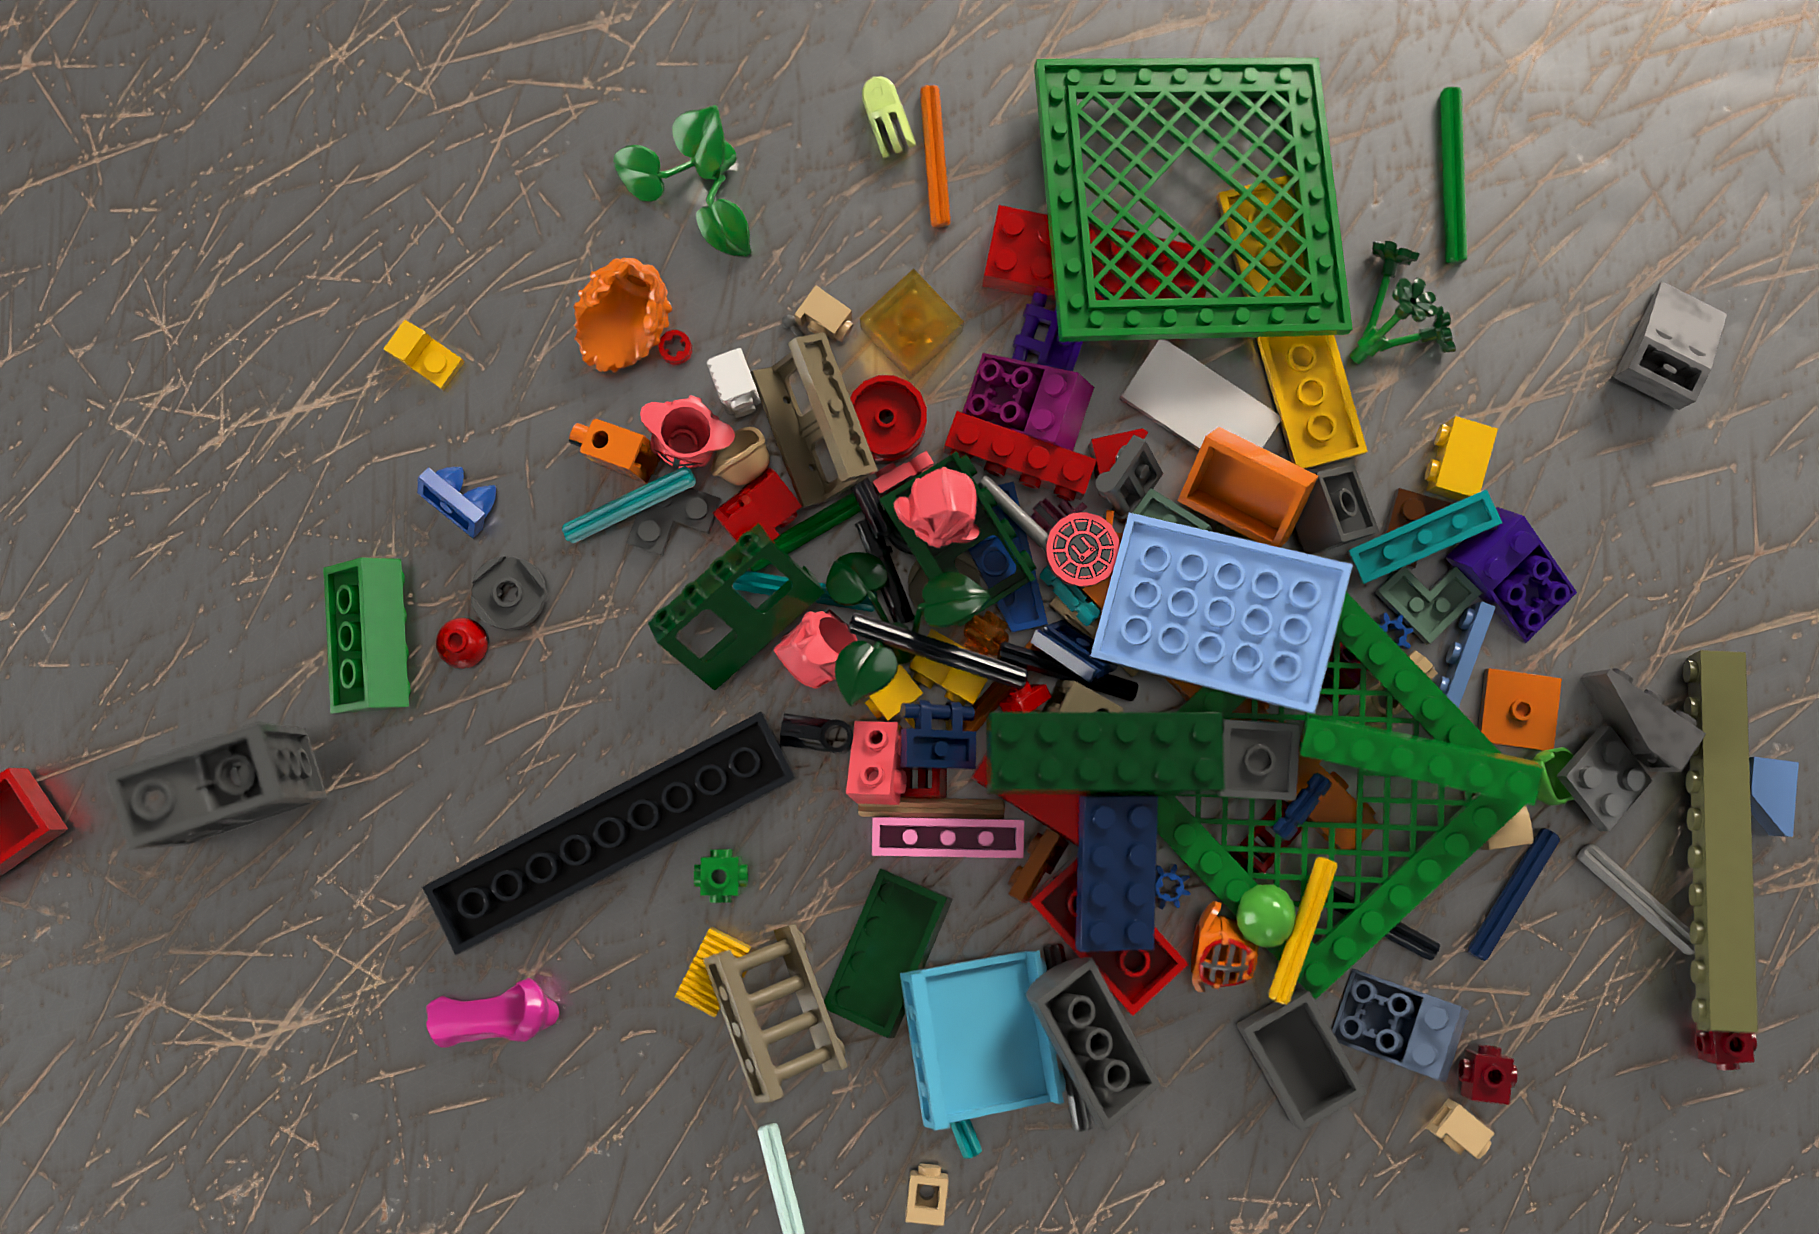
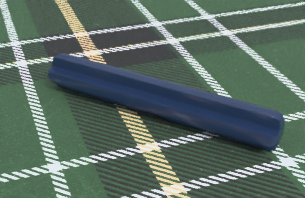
M1546 828L1539 830L1533 843L1526 851L1468 946L1470 954L1480 960H1488L1560 842V838L1556 833Z

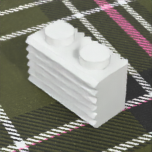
M741 348L710 358L707 366L726 413L730 415L735 414V417H743L753 413L756 410L755 406L759 405L761 400Z

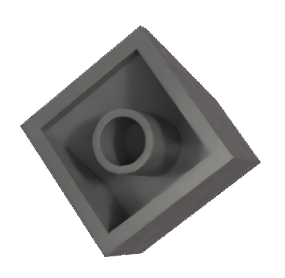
M1355 464L1314 473L1319 477L1295 525L1297 540L1304 549L1305 554L1313 555L1379 532Z

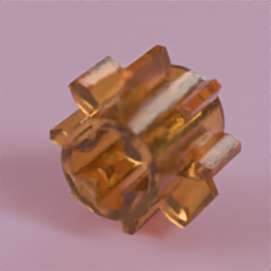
M989 610L986 611L984 617L982 615H975L964 627V636L968 639L964 646L970 651L988 656V653L995 656L998 654L1001 643L1009 641V635L1005 631L1009 625Z

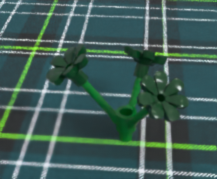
M1373 241L1372 254L1384 261L1380 273L1383 275L1369 322L1364 330V335L1357 341L1358 346L1349 354L1351 359L1359 365L1368 356L1373 357L1378 351L1382 352L1395 346L1419 340L1421 343L1436 340L1440 345L1442 353L1456 352L1455 344L1452 341L1451 329L1447 328L1451 323L1450 314L1448 311L1444 313L1442 306L1437 307L1432 304L1436 301V296L1431 291L1423 292L1426 282L1421 278H1416L1412 285L1406 278H1401L1398 281L1396 288L1392 292V298L1399 303L1395 309V314L1380 329L1376 327L1390 279L1395 277L1398 265H1410L1412 261H1417L1420 253L1406 248L1397 249V243L1385 241L1384 244L1379 241ZM1410 315L1416 322H1422L1426 317L1431 318L1435 316L1432 326L1419 329V333L1390 340L1385 336L1401 319L1405 320Z

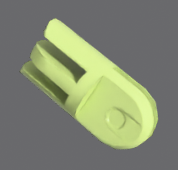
M881 76L869 79L862 89V100L883 159L889 157L890 152L880 125H885L896 153L904 151L894 122L896 119L899 120L909 148L916 146L903 106L892 82Z

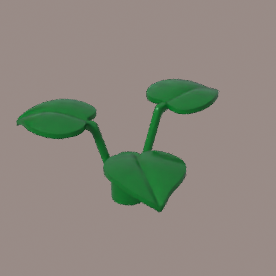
M716 105L685 112L678 116L673 123L672 134L675 144L683 155L691 157V160L666 171H660L659 157L645 146L629 145L615 153L613 162L620 179L629 192L643 201H656L663 195L665 187L662 178H669L694 166L702 178L714 179L712 188L706 198L708 206L700 208L696 213L698 228L702 236L711 246L725 254L748 256L752 253L749 226L742 210L729 200L718 199L715 201V195L720 185L726 180L723 173L731 168L737 160L734 148L724 141L723 127Z

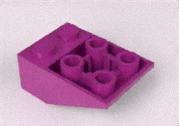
M983 353L962 413L1073 451L1095 387L1078 372Z

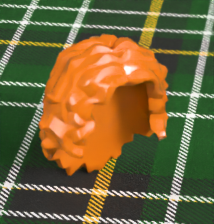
M623 257L621 259H613L605 267L595 272L592 271L590 273L591 281L583 290H578L580 300L574 304L576 319L574 326L577 330L575 340L580 346V353L583 355L582 360L588 366L596 365V369L601 372H607L608 370L614 373L618 372L619 368L632 366L637 360L648 356L649 350L660 343L659 338L663 329L669 327L668 313L672 311V306L667 299L668 291L654 266L643 265L636 258Z

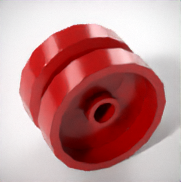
M878 375L863 381L852 392L850 399L875 463L895 464L908 459L919 448L927 424V407L921 393L909 381L895 375ZM888 416L892 418V422L888 424L880 421V419H887Z

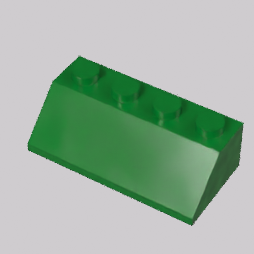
M361 557L323 567L330 713H354L409 707L411 687L407 678L409 650L405 640L407 613L403 602L405 576L402 571L401 559Z

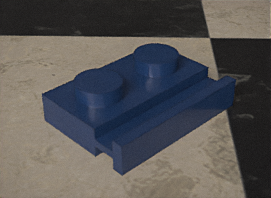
M1064 619L1044 626L1043 631L1037 629L1030 642L1088 682H1091L1094 677L1100 678L1109 674L1118 667L1116 664L1090 657L1094 639Z

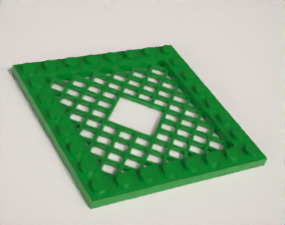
M1319 58L1036 59L1034 73L1059 342L1348 335L1353 330ZM1177 98H1190V99H1189L1188 102L1184 105V104H1182ZM1212 98H1225V99H1224V101L1219 105V104H1218L1215 100H1213ZM1233 98L1249 110L1240 121L1224 109ZM1248 98L1260 99L1256 104H1254ZM1268 98L1284 110L1275 121L1260 109ZM1076 99H1083V100L1077 105V100H1076ZM1092 99L1107 111L1098 122H1095L1082 110ZM1106 99L1119 100L1114 105H1112ZM1127 99L1143 111L1133 122L1118 110ZM1142 99L1154 100L1148 105ZM1163 99L1178 110L1169 122L1154 110ZM1198 99L1202 100L1213 110L1205 121H1202L1189 109ZM1183 115L1198 127L1189 138H1186L1173 126ZM1218 115L1233 127L1224 138L1208 126ZM1253 115L1268 127L1259 138L1244 126ZM1111 116L1127 128L1117 139L1102 128ZM1147 116L1162 127L1153 139L1137 127ZM1285 117L1287 121L1288 132H1286L1281 126H1279V124L1284 120ZM1078 118L1091 128L1081 140ZM1167 132L1182 144L1172 156L1157 144ZM1202 132L1217 144L1208 156L1193 144ZM1237 132L1253 144L1244 155L1228 143ZM1272 132H1275L1288 144L1279 155L1263 142ZM1095 133L1111 145L1101 156L1097 155L1086 145ZM1131 133L1146 144L1145 148L1137 156L1121 144ZM1257 148L1272 160L1263 172L1248 160ZM1186 149L1241 195L1200 241L1196 240L1144 195ZM1221 149L1237 161L1228 172L1212 160ZM1115 150L1130 162L1121 173H1118L1105 161ZM1150 150H1153L1166 162L1157 173L1141 161ZM1289 151L1292 166L1283 159ZM1082 153L1094 162L1085 173L1083 172ZM1241 165L1257 178L1248 189L1232 177ZM1276 165L1292 177L1283 189L1267 176ZM1099 167L1114 179L1104 191L1089 179ZM1134 167L1150 179L1140 191L1125 179ZM1261 182L1276 194L1275 198L1267 206L1252 194ZM1118 184L1134 196L1124 208L1108 196ZM1293 185L1295 187L1296 200L1287 193ZM1085 187L1098 197L1088 208ZM1245 199L1261 212L1252 223L1248 222L1236 211ZM1280 199L1296 211L1287 223L1271 210ZM1102 201L1118 214L1107 226L1092 214ZM1138 201L1153 213L1144 225L1128 213ZM1265 216L1281 229L1272 240H1269L1255 228ZM1229 217L1245 229L1236 241L1220 229ZM1122 218L1138 231L1127 243L1112 231ZM1158 218L1173 230L1164 242L1148 230ZM1297 219L1299 221L1300 234L1291 227ZM1088 221L1101 231L1091 244ZM1284 233L1300 245V248L1291 258L1275 245ZM1249 234L1265 246L1256 258L1240 246L1241 242ZM1177 235L1193 247L1184 259L1168 247ZM1213 235H1216L1229 247L1220 258H1217L1204 246ZM1105 236L1121 248L1111 261L1095 248ZM1141 236H1144L1157 248L1148 260L1132 248ZM1233 251L1249 264L1239 276L1223 263ZM1268 251H1271L1285 263L1275 275L1259 262ZM1197 252L1213 264L1204 276L1200 275L1188 264ZM1125 253L1141 266L1131 278L1115 265ZM1161 253L1177 265L1168 277L1152 265ZM1301 253L1303 254L1304 269L1295 262ZM1092 256L1104 266L1103 270L1095 278L1093 275ZM1253 268L1269 281L1259 293L1243 280ZM1288 268L1292 269L1304 280L1303 284L1295 292L1279 279ZM1217 269L1233 281L1223 294L1207 281ZM1145 270L1161 283L1151 295L1135 283ZM1181 270L1197 282L1188 294H1185L1171 282ZM1109 271L1125 284L1115 296L1099 284ZM1273 285L1285 295L1263 297ZM1238 286L1250 297L1228 296ZM1165 287L1177 297L1172 299H1155ZM1203 287L1214 298L1192 297ZM1307 287L1308 296H1299ZM1129 288L1142 298L1119 300ZM1095 291L1105 300H1096Z
M1346 592L1334 637L1333 662H1328L1327 668H1333L1332 689H1321L1320 694H1332V715L1319 716L1348 722H1358V724L1365 725V722L1385 723V730L1392 731V723L1412 724V735L1419 736L1420 725L1433 740L1502 754ZM1340 643L1360 663H1340ZM1339 668L1360 669L1359 690L1339 689ZM1366 670L1385 690H1366ZM1203 686L1176 711L1222 712V719L1244 718L1251 719V721H1257V719H1277L1278 722H1284V720H1305V715L1284 714V707L1278 706V714L1257 713L1258 700L1254 699L1251 700V713H1232L1247 697ZM1339 695H1359V716H1338ZM1366 695L1386 696V717H1365ZM1393 698L1412 718L1392 717ZM1357 768L1356 823L1305 821L1302 825L1298 824L1297 827H1302L1300 848L1281 847V837L1276 833L1274 847L1254 846V825L1274 826L1282 815V800L1276 799L1275 820L1254 819L1255 799L1259 798H1246L1249 799L1248 819H1228V798L1241 797H1222L1217 795V793L1121 794L1158 796L1157 833L1236 917L1243 894L1259 885L1254 879H1274L1273 885L1280 888V880H1300V901L1292 900L1295 907H1299L1307 881L1311 875L1307 874V854L1328 855V859L1334 861V855L1355 856L1354 876L1334 875L1327 895V902L1323 906V908H1327L1326 928H1316L1314 934L1324 936L1316 943L1311 940L1297 979L1311 993L1315 1000L1527 805L1478 793L1472 798V792L1465 791V800L1445 799V786L1438 785V799L1417 798L1418 781L1411 779V798L1390 797L1391 776H1399ZM1364 776H1384V797L1363 796ZM1175 796L1195 797V817ZM1201 797L1222 798V818H1201ZM1363 802L1383 803V824L1362 823ZM1390 803L1410 804V825L1390 824ZM1417 804L1437 805V825H1417ZM1444 805L1463 806L1444 824ZM1202 824H1221V844ZM1227 825H1248V846L1227 845ZM1308 827L1329 828L1328 848H1308ZM1335 828L1356 829L1355 849H1335ZM1362 829L1383 830L1382 850H1362ZM1389 830L1410 831L1409 851H1389ZM1416 831H1435L1416 850ZM1227 851L1247 852V872ZM1254 852L1274 853V873L1253 872ZM1280 853L1301 854V874L1280 873ZM1362 856H1382L1381 877L1361 876ZM1389 857H1408L1388 876ZM1334 882H1354V903L1333 902ZM1361 883H1380L1360 902ZM1333 908L1352 909L1333 927ZM1287 940L1279 946L1273 948L1266 947L1279 962Z

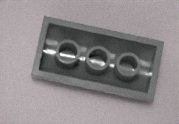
M1075 958L1063 962L1042 974L1030 985L1026 992V997L1092 1118L1100 1129L1107 1131L1161 1086L1093 958Z

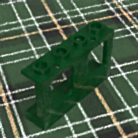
M955 451L944 460L880 498L879 501L929 581L935 576L946 572L959 573L955 566L956 557L991 535L997 536L1016 565L1015 572L986 590L991 600L976 614L958 623L957 626L960 627L972 620V617L1023 585L1034 581L1036 578L1032 571L1037 569L1026 550L1019 553L1012 541L1017 535L1007 519L1004 518L999 521L992 508L997 506V503L986 486L980 489L976 484L973 476L977 474V471L968 456L965 454L960 458ZM941 467H946L947 469L967 474L973 481L977 496L974 523L979 527L980 533L974 541L969 543L952 542L950 545L936 548L928 545L927 542L915 534L912 528L907 527L900 521L894 509V501L899 497L908 498L910 496L915 479L922 478L934 470L941 469Z
M758 523L752 530L744 533L737 543L723 556L716 558L710 567L694 582L687 584L666 607L659 609L653 619L648 622V625L656 642L715 691L825 592L814 574L806 566L801 568L769 538L763 526ZM767 559L789 580L758 608H755L733 589V584L757 561ZM703 610H711L733 630L700 658L679 641L676 636L679 631Z

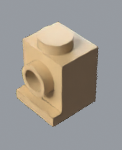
M815 285L794 314L798 325L803 327L805 322H808L807 328L813 334L825 332L826 337L828 336L835 342L837 340L843 342L854 326L851 323L852 310L817 285Z
M1449 1098L1425 1127L1431 1133L1441 1138L1446 1145L1459 1155L1465 1150L1476 1159H1480L1486 1154L1491 1146L1490 1139L1495 1134L1460 1104Z
M919 1164L918 1170H910L906 1222L944 1226L948 1174L941 1173L940 1166ZM931 1185L934 1188V1193L930 1197L922 1196L920 1193L922 1186Z

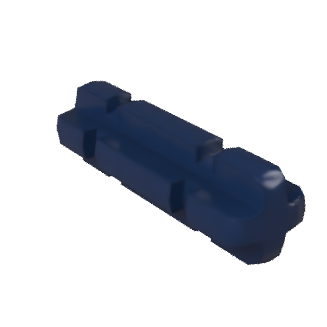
M1316 772L1306 783L1308 787L1301 789L1296 796V800H1293L1285 810V817H1280L1273 826L1274 832L1284 840L1292 839L1298 831L1296 828L1298 824L1302 825L1320 802L1318 798L1321 795L1325 796L1331 788L1332 783L1322 774Z

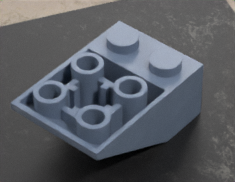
M1352 969L1332 1032L1338 1043L1446 1083L1469 1010Z

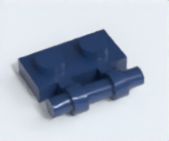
M916 700L914 703L901 704V717L913 718L915 721V729H901V767L976 769V732L963 731V721L974 720V707L962 706L960 702L950 701L945 705L931 704L928 700ZM932 719L945 720L946 730L931 729Z

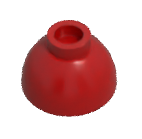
M455 618L446 622L440 628L436 637L438 655L446 664L454 668L466 669L473 667L483 659L487 652V634L478 622L470 618Z

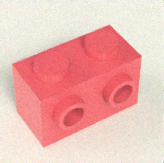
M854 722L846 794L855 803L900 804V795L905 793L907 787V775L903 771L904 767H901V729L903 728L898 722Z

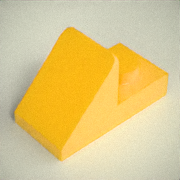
M406 320L402 322L383 348L386 352L443 391L465 362L455 353L434 340L424 330Z

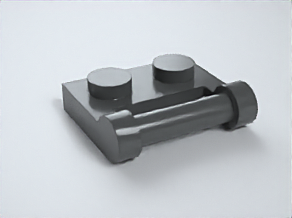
M1133 435L1128 444L1124 445L1117 453L1115 463L1110 471L1104 472L1097 477L1096 487L1099 493L1107 497L1112 505L1115 519L1119 523H1126L1128 514L1133 513L1149 489L1155 487L1163 472L1146 440ZM1123 483L1129 491L1126 498H1124L1119 490Z

